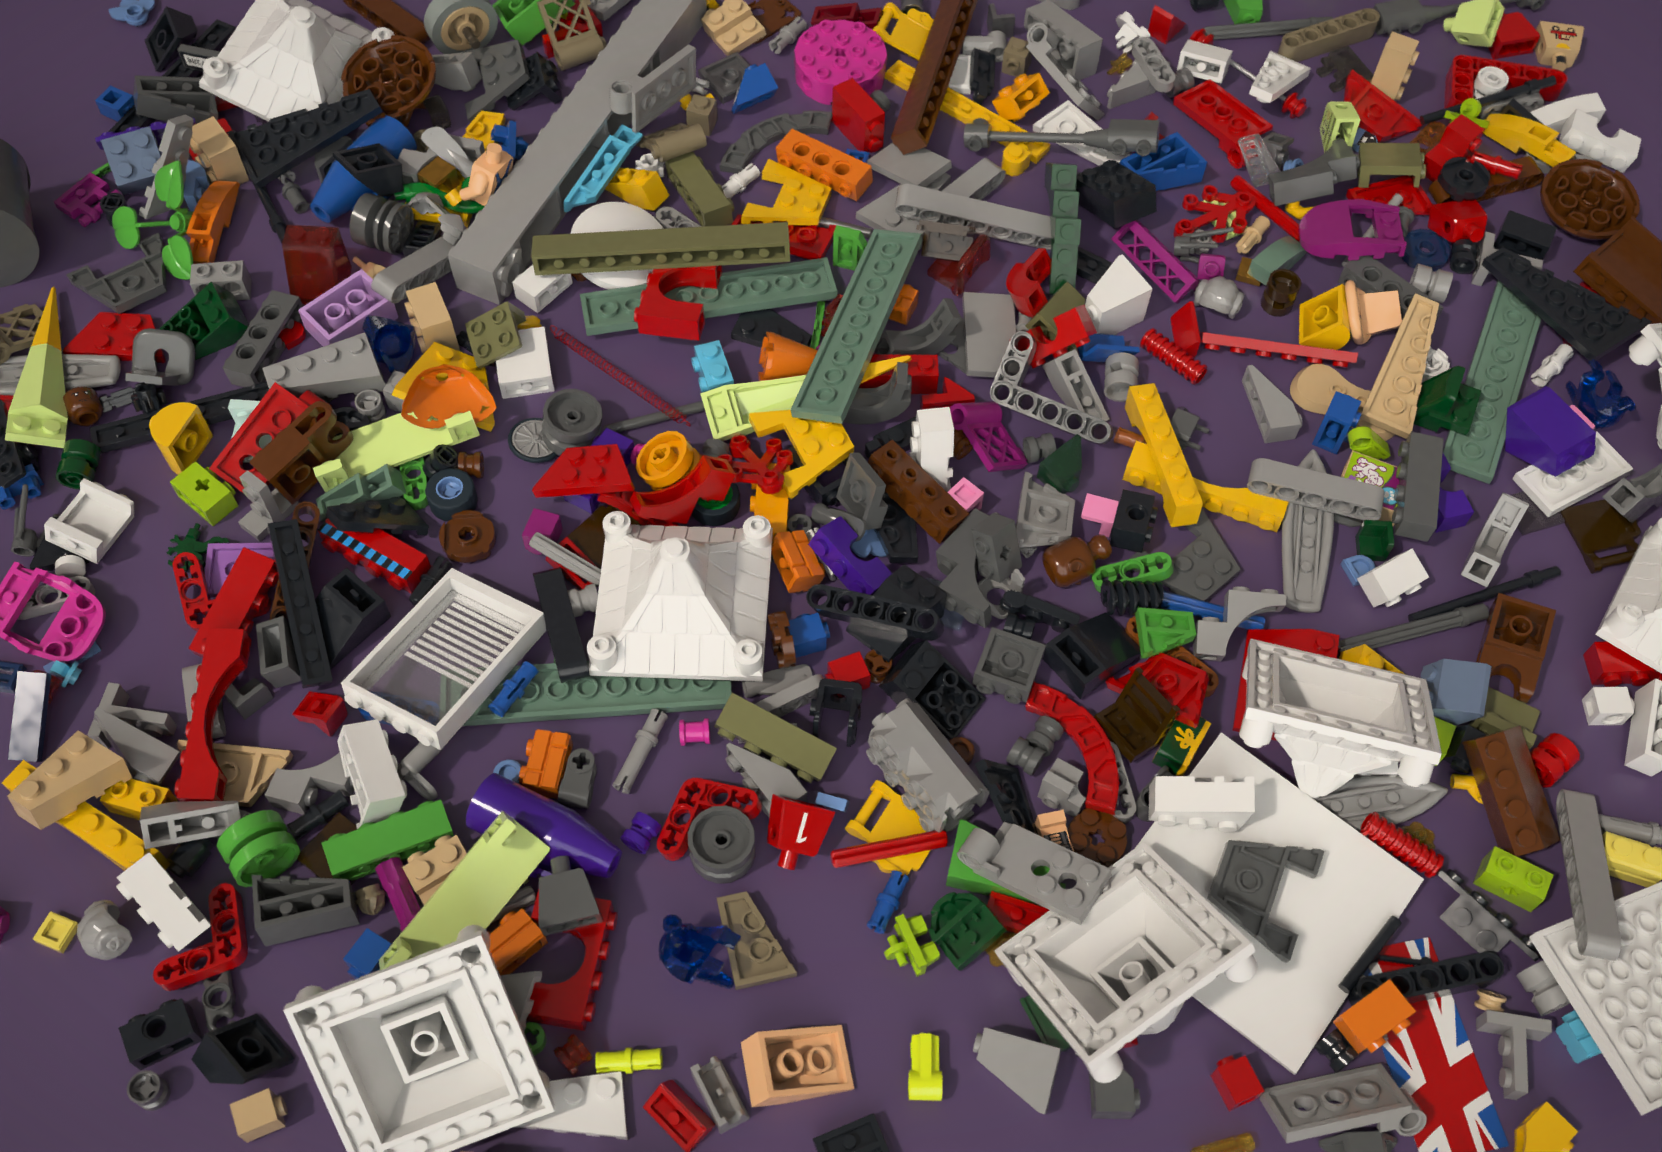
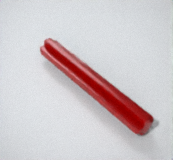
M1236 175L1231 180L1230 185L1237 192L1251 194L1255 198L1256 208L1291 237L1300 242L1299 224L1279 207L1275 206L1273 202L1240 175Z
M934 830L835 849L831 851L830 858L833 867L838 868L945 847L948 843V838L945 830L941 832Z

